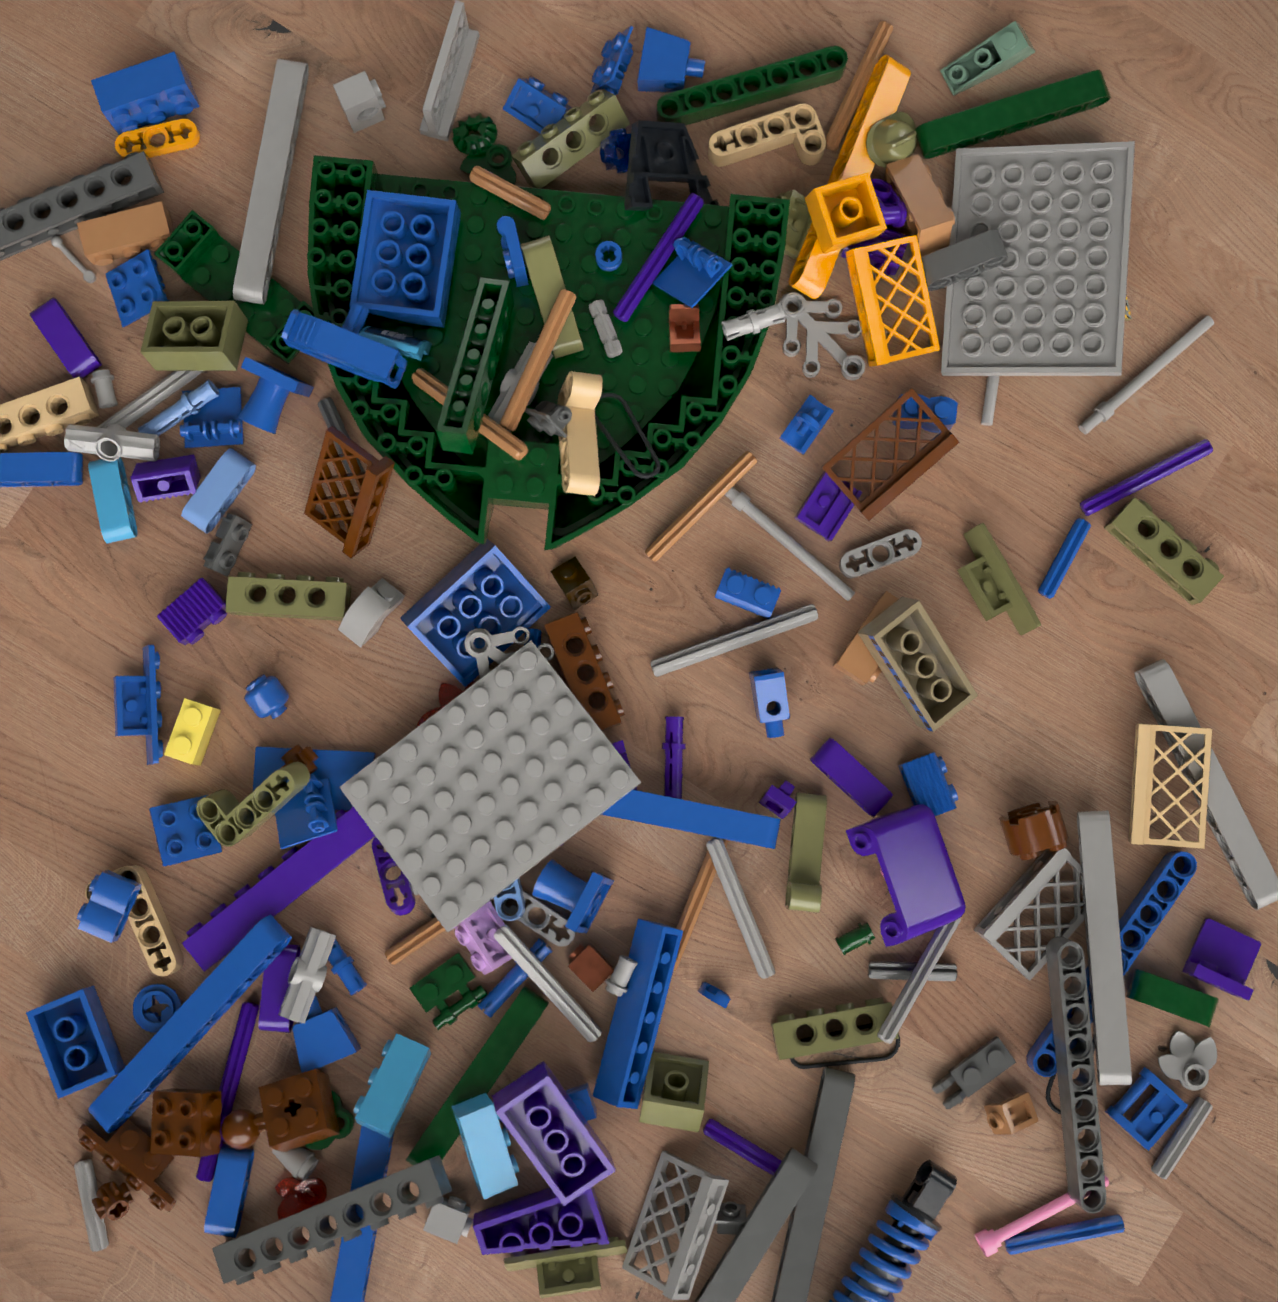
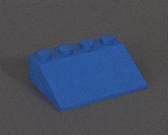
M367 190L349 307L351 308L352 304H359L363 308L368 309L371 314L412 324L444 328L461 211L457 201Z
M487 539L485 545L480 543L400 619L466 687L479 675L477 660L468 654L464 645L465 638L471 630L482 628L493 635L513 631L518 626H524L528 629L551 606L497 546ZM518 630L515 633L516 639H518L525 631ZM478 637L474 640V645L477 648H483L485 641L483 638ZM512 643L495 647L504 652ZM488 657L490 665L494 660Z

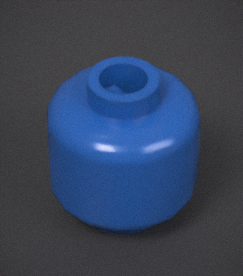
M262 674L245 687L247 693L244 699L259 718H265L270 715L272 719H275L287 710L284 704L289 699V693L275 676L266 677L265 674Z

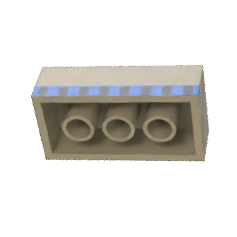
M901 597L857 632L916 726L934 732L978 696L919 600Z

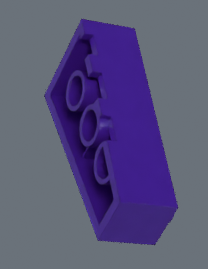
M591 1187L565 1206H563L552 1189L547 1188L474 1213L473 1229L482 1255L521 1252L523 1249L530 1248L545 1250L552 1249L551 1247L564 1245L578 1247L587 1243L609 1244L608 1229L594 1187Z

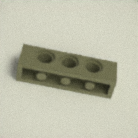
M605 89L597 90L587 97L585 103L579 107L569 109L564 114V118L556 124L553 123L544 127L538 137L522 143L517 148V152L511 156L526 182L533 188L542 189L630 125V122L615 94ZM596 114L595 123L589 127L590 118ZM573 131L572 140L566 143V136ZM550 148L549 157L543 160L542 155L544 151Z
M1136 498L1128 501L1104 529L1190 605L1193 606L1202 602L1224 577L1218 571V565L1208 558L1204 559L1196 552L1197 547L1191 541L1180 538L1174 532L1175 528L1168 521L1160 520L1152 513L1153 509L1148 503ZM1139 523L1144 524L1148 528L1149 534L1147 537L1139 533ZM1161 543H1165L1170 547L1171 553L1169 557L1162 554L1160 550ZM1184 562L1191 565L1193 569L1192 576L1184 573Z
M238 572L237 577L228 576L225 612L231 615L342 621L350 608L351 586L343 582L344 578L326 577V582L314 581L313 576L297 575L296 580L285 579V575L267 574V578H255L256 574L250 572ZM264 587L266 589L265 598L262 601L255 602L254 592L256 589ZM288 589H294L296 592L295 599L291 603H284V592ZM319 590L324 591L325 600L323 603L314 605L312 602L313 594Z
M883 997L865 1000V1007L854 1008L853 1003L836 1005L837 1012L825 1014L824 1008L806 1011L807 1017L795 1019L794 1013L776 1016L777 1022L771 1023L777 1059L784 1060L883 1042L877 1037V1034L893 1007L892 1002L884 1003ZM860 1014L868 1015L871 1020L870 1028L864 1032L856 1027V1018ZM831 1019L838 1020L842 1027L841 1033L836 1037H831L826 1032V1024ZM802 1024L808 1025L812 1030V1037L807 1042H801L796 1037V1030Z

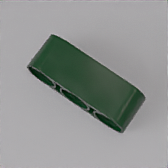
M1136 968L1126 996L1127 998L1207 1027L1211 1026L1219 998Z

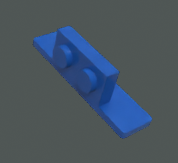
M155 645L143 647V676L113 677L115 737L146 736L147 765L159 763V758L163 757V742L158 740V728L162 727V713L160 710H157V699H160L161 684L160 681H156V669H159L160 655L159 652H155Z

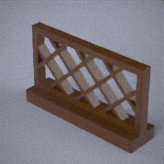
M910 388L821 467L866 519L870 521L960 442L913 388ZM910 397L918 404L917 418L901 417L902 404ZM897 410V417H890ZM922 410L930 419L922 418ZM884 420L896 421L895 438L878 437L879 425ZM900 421L917 422L916 439L899 438ZM921 422L934 423L941 432L932 440L920 439ZM874 430V437L867 436ZM861 440L874 441L872 458L856 457V445ZM878 441L894 442L893 459L876 458ZM899 442L915 443V453L909 460L897 459ZM920 443H927L919 450ZM852 449V456H844ZM839 460H851L850 477H837L830 468ZM855 461H872L871 478L854 477ZM876 462L893 463L892 475L887 479H875ZM897 463H904L899 469H897ZM842 481H850L849 489ZM854 481L870 482V494L861 502L853 495ZM874 483H881L876 489H874Z
M331 426L325 433L304 514L344 543L342 552L349 558H353L370 545L395 462L387 456L378 460L335 427ZM334 441L341 446L344 454H338L333 443ZM356 458L367 465L366 471L361 472ZM341 460H347L352 473H346ZM328 462L333 463L337 475L332 476L327 465ZM350 479L356 480L360 492L355 493ZM335 481H341L346 494H340ZM322 483L327 484L332 496H326ZM344 500L350 501L354 510L353 513H349ZM330 502H335L340 514L335 515ZM316 504H321L326 516L315 509ZM343 520L348 532L341 529L338 521Z

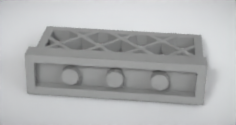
M455 0L422 109L424 116L420 126V134L447 142L480 38L479 31L469 29L464 2Z
M1066 848L1058 851L1044 850L974 929L978 935L994 947L1029 981L1047 962V945H1041L1040 929L1054 928L1055 937L1060 936L1068 939L1085 920L1084 907L1080 908V906H1084L1083 901H1080V885H1082V880H1080V864L1071 856V853ZM1066 862L1073 867V881H1060L1059 870ZM1074 885V901L1060 902V886ZM1053 886L1054 903H1040L1039 892L1044 887ZM1074 906V918L1070 923H1061L1060 907ZM1054 907V924H1040V908ZM1024 909H1034V925H1020V914ZM1020 930H1034L1035 946H1020ZM1005 931H1014V947H1002L996 940ZM1021 951H1035V962L1028 970L1021 965ZM1009 952H1015V958Z
M662 1151L622 1269L663 1291L662 1295L671 1300H689L729 1180L720 1175H713L667 1151ZM671 1162L675 1164L678 1177L668 1182L666 1169L668 1163ZM697 1175L702 1179L698 1191L692 1194L687 1178ZM681 1183L685 1198L675 1202L670 1187ZM664 1191L668 1206L658 1211L655 1201L658 1193ZM687 1203L690 1215L688 1221L682 1223L677 1208ZM670 1212L675 1227L665 1232L661 1216ZM654 1220L658 1236L648 1241L645 1230L647 1224ZM677 1233L680 1244L678 1250L672 1253L667 1237ZM660 1241L665 1257L655 1262L650 1246ZM644 1250L648 1266L640 1269L634 1265L637 1253ZM667 1262L670 1273L665 1283L661 1281L657 1267Z

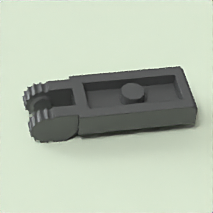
M996 1036L951 1068L946 1076L933 1085L932 1090L935 1094L941 1093L956 1081L960 1089L948 1096L943 1102L946 1109H951L963 1101L966 1096L970 1097L1007 1070L1016 1061L1000 1038Z

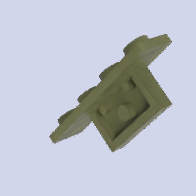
M981 523L966 532L964 537L977 560L957 571L985 621L1006 611L1021 636L1041 626L1035 611L985 524Z
M609 1237V1244L589 1245L587 1243L583 1244V1246L559 1250V1247L553 1246L551 1247L552 1249L541 1250V1253L529 1254L528 1251L511 1253V1257L504 1258V1266L507 1271L537 1267L540 1298L601 1289L598 1258L626 1254L627 1246L625 1240H619L618 1237Z

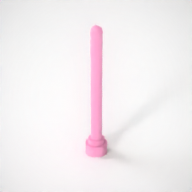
M1105 1176V1186L1107 1187L1109 1179ZM1091 1190L1085 1193L1084 1198L1090 1196ZM1066 1193L996 1231L984 1229L976 1233L975 1238L984 1255L988 1257L998 1252L997 1248L1001 1246V1242L1075 1204V1202L1070 1198L1069 1193Z

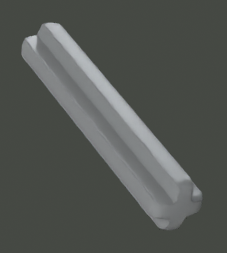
M1200 1097L1196 1098L1153 1164L1151 1170L1157 1176L1164 1180L1169 1177L1213 1109L1209 1102Z
M85 1159L76 1162L74 1169L90 1249L95 1252L107 1248L109 1242L104 1219L101 1220L92 1203V1200L97 1198L96 1193L98 1191L93 1162L91 1159Z

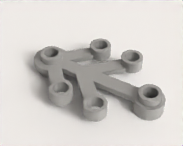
M797 292L784 294L779 301L784 311V318L786 319V340L782 347L783 353L788 357H794L799 353L801 347L800 342L797 340L799 322L807 330L806 361L802 367L803 374L806 377L813 378L820 371V363L818 361L819 342L841 365V373L846 379H859L865 370L864 360L858 355L849 356L828 334H845L849 339H856L862 332L860 322L858 320H850L848 322L815 321L808 313H825L828 318L834 319L841 314V302L837 299L806 301ZM794 303L798 309L792 312L788 310L787 305ZM836 305L838 312H830L828 306ZM854 325L858 328V332L850 333L848 327ZM793 343L797 349L791 352L787 350L786 345ZM814 364L817 370L809 372L806 369V365ZM854 365L857 368V372L851 374L848 372L847 367Z
M518 626L513 631L493 635L482 628L471 630L465 638L464 645L468 654L477 660L480 679L490 672L488 657L501 664L515 653H504L495 646L512 642L520 645L525 644L530 638V632L524 626ZM518 630H523L526 632L527 637L525 640L519 641L516 639L515 633ZM476 638L484 639L485 646L483 648L475 647L474 640ZM549 643L540 644L537 647L539 651L542 647L550 648L551 654L549 657H545L547 661L551 660L554 656L553 646Z

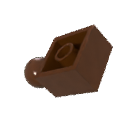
M316 1068L258 1087L263 1112L255 1114L247 1109H237L225 1117L221 1126L223 1140L227 1145L235 1149H245L252 1146L263 1131L267 1132L269 1147L280 1152H286L340 1134L329 1076Z

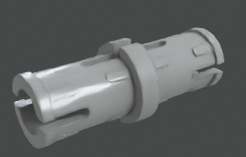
M777 303L757 311L753 309L748 310L747 314L722 321L721 324L725 338L729 341L744 334L760 333L761 329L785 322V315L781 304Z

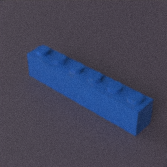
M638 918L628 956L638 964L626 986L628 991L623 992V995L617 998L593 1097L616 1107L638 1109L683 930Z

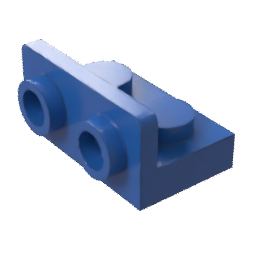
M532 76L529 79L518 78L503 110L540 134L544 127L549 124H556L572 108L567 104L569 100L555 91L551 94L544 90L545 84Z

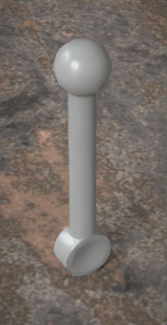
M59 236L52 237L51 244L54 247H58L84 274V280L88 283L95 282V273L90 270L88 271L63 245L62 238Z

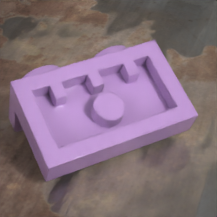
M491 901L455 927L456 938L462 945L467 947L471 954L470 959L473 966L478 971H481L483 975L494 971L512 959L494 938L495 932L505 924L498 916Z

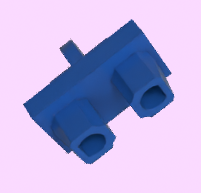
M809 395L780 436V439L804 455L834 410L820 403L812 395Z

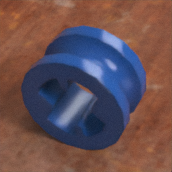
M605 241L598 245L595 257L599 268L609 272L619 268L622 263V251L619 245L613 241ZM607 251L609 254L610 251H613L615 260L610 262V259H608V262L603 261V252Z

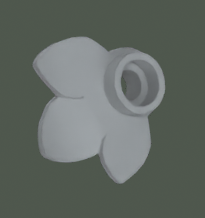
M1176 1031L1169 1043L1170 1054L1158 1057L1161 1071L1168 1078L1179 1080L1181 1085L1189 1090H1200L1208 1083V1071L1217 1062L1215 1042L1211 1037H1208L1195 1044L1188 1035ZM1195 1069L1197 1076L1195 1079L1190 1080L1188 1073L1190 1070Z

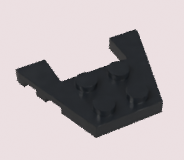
M638 120L632 124L625 210L647 211L653 208L649 181L688 183L690 194L694 193L704 200V204L719 205L717 199L713 201L707 187L711 185L707 175H702L696 160L699 159V156L684 123Z

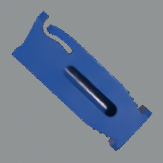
M352 304L342 328L293 309L282 332V339L287 346L366 379L382 382L394 389L399 386L407 367V361L399 354L398 350L359 335L369 313L368 309L363 308L359 304ZM396 364L399 369L395 378H390V374Z

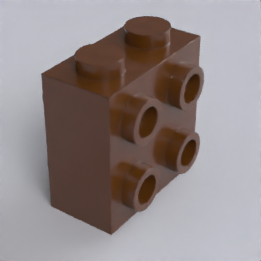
M181 1088L153 1091L151 1154L189 1157L219 1154L222 1091Z

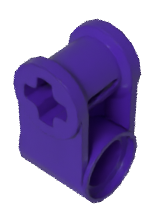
M876 178L871 179L886 225H892L895 228L902 227L907 218L905 203L900 200L888 182Z

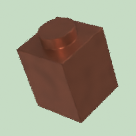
M591 943L586 947L580 944L568 956L572 960L568 967L592 992L615 969Z

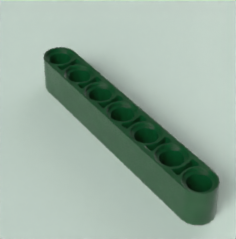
M830 46L665 94L657 103V121L684 123L687 126L837 82L843 77L848 60L847 53L839 46ZM835 61L839 64V67H830L827 62ZM808 69L812 74L806 76L800 73V70ZM781 77L785 82L775 83L772 78ZM754 85L758 90L751 92L745 89V86ZM720 93H728L731 97L729 99L723 100L720 99L717 95ZM692 101H700L703 103V106L696 108L691 106L690 103ZM670 108L675 110L676 113L668 116L663 113V110Z
M1094 70L928 121L919 125L914 131L917 133L916 137L923 158L930 159L956 151L957 148L970 147L1099 107L1108 102L1111 96L1102 71Z
M523 987L405 1161L413 1166L438 1155L443 1160L460 1135L452 1106L481 1094H488L548 1006V1001L528 987Z

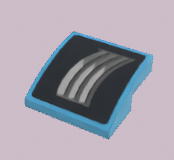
M366 326L359 333L361 336L398 350L400 355L417 360H422L423 354L429 355L432 345L429 341L375 326Z

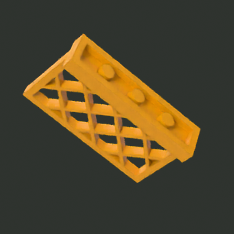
M917 234L846 251L845 255L869 367L939 351L940 346ZM910 243L912 256L905 263L894 254L901 244ZM893 246L890 252L884 249ZM878 250L887 256L880 270L870 264L868 252ZM891 260L904 268L896 281L883 273ZM908 271L915 275L918 281V285L913 292L900 284ZM880 277L893 285L886 299L876 293L875 286ZM897 289L910 297L902 310L890 303ZM914 300L920 303L924 310L919 321L906 313ZM886 307L899 314L892 328L882 322L881 315ZM903 317L916 325L908 339L896 332ZM920 329L928 333L931 346L920 348L912 342ZM895 336L904 342L905 345L899 354L890 356L887 344L891 337ZM909 346L915 349L913 351L906 352Z

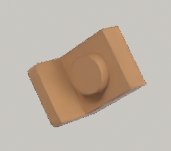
M1021 1092L1000 1103H989L984 1106L987 1122L995 1135H1012L1039 1122L1029 1092Z

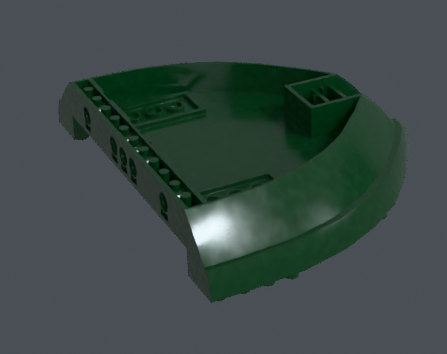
M314 155L309 198L307 274L314 317L341 328L350 311L349 306L367 190L457 201L461 211L444 328L412 324L368 313L362 327L363 329L366 326H375L429 341L432 344L429 355L423 354L422 360L401 355L407 361V367L396 389L382 382L366 379L329 363L328 366L335 386L364 438L382 457L387 456L395 462L393 469L415 492L475 542L485 545L494 505L548 510L544 550L556 549L621 513L688 463L722 423L750 377L769 327L761 329L760 333L744 334L727 341L721 322L745 315L751 309L757 311L775 305L786 245L790 199L731 194L729 206L703 204V207L683 237L688 238L690 242L698 243L732 263L733 266L697 303L699 304L701 351L670 352L669 305L684 303L652 283L627 322L617 319L613 312L685 202L652 199L653 208L647 211L625 210V197L519 187L551 205L550 213L545 220H542L472 182L378 174L372 160ZM509 216L514 220L520 244L550 236L565 288L576 295L572 311L584 348L583 351L555 359L553 351L551 352L553 357L539 380L536 396L530 405L526 407L534 409L541 401L557 404L559 392L570 371L601 375L603 383L601 394L615 393L627 402L656 453L661 466L655 476L651 478L636 476L596 424L600 471L598 492L595 496L565 493L562 488L559 436L555 434L550 436L543 430L538 432L527 421L529 415L525 411L516 430L510 432L527 445L528 453L522 460H516L480 432L478 433L473 454L444 451L442 449L436 429L443 405L415 385L411 377L418 368H423L449 387L480 277L510 281L515 302L484 414L487 416L500 395V386L505 375L510 369L515 368L529 341L537 343L544 327L543 318L527 268L526 273L529 285L517 287L515 278L509 279L503 255L504 250L501 247L502 235L497 229V221L501 217ZM605 241L617 243L622 251L620 267L611 272L600 269L595 257L598 245ZM675 249L666 261L665 265L663 266L657 277L678 256ZM607 251L603 252V261L608 262V259H610V262L615 260L613 251H610L609 254ZM596 300L604 301L607 309L606 314H609L617 334L616 340H619L622 347V354L613 358L607 356L604 349L605 344H602L594 323L595 318H592L589 311V304ZM396 364L393 367L390 378H395L399 369ZM612 397L601 398L594 409L595 415L638 472L642 474L653 472L656 468V463L623 404L618 399Z

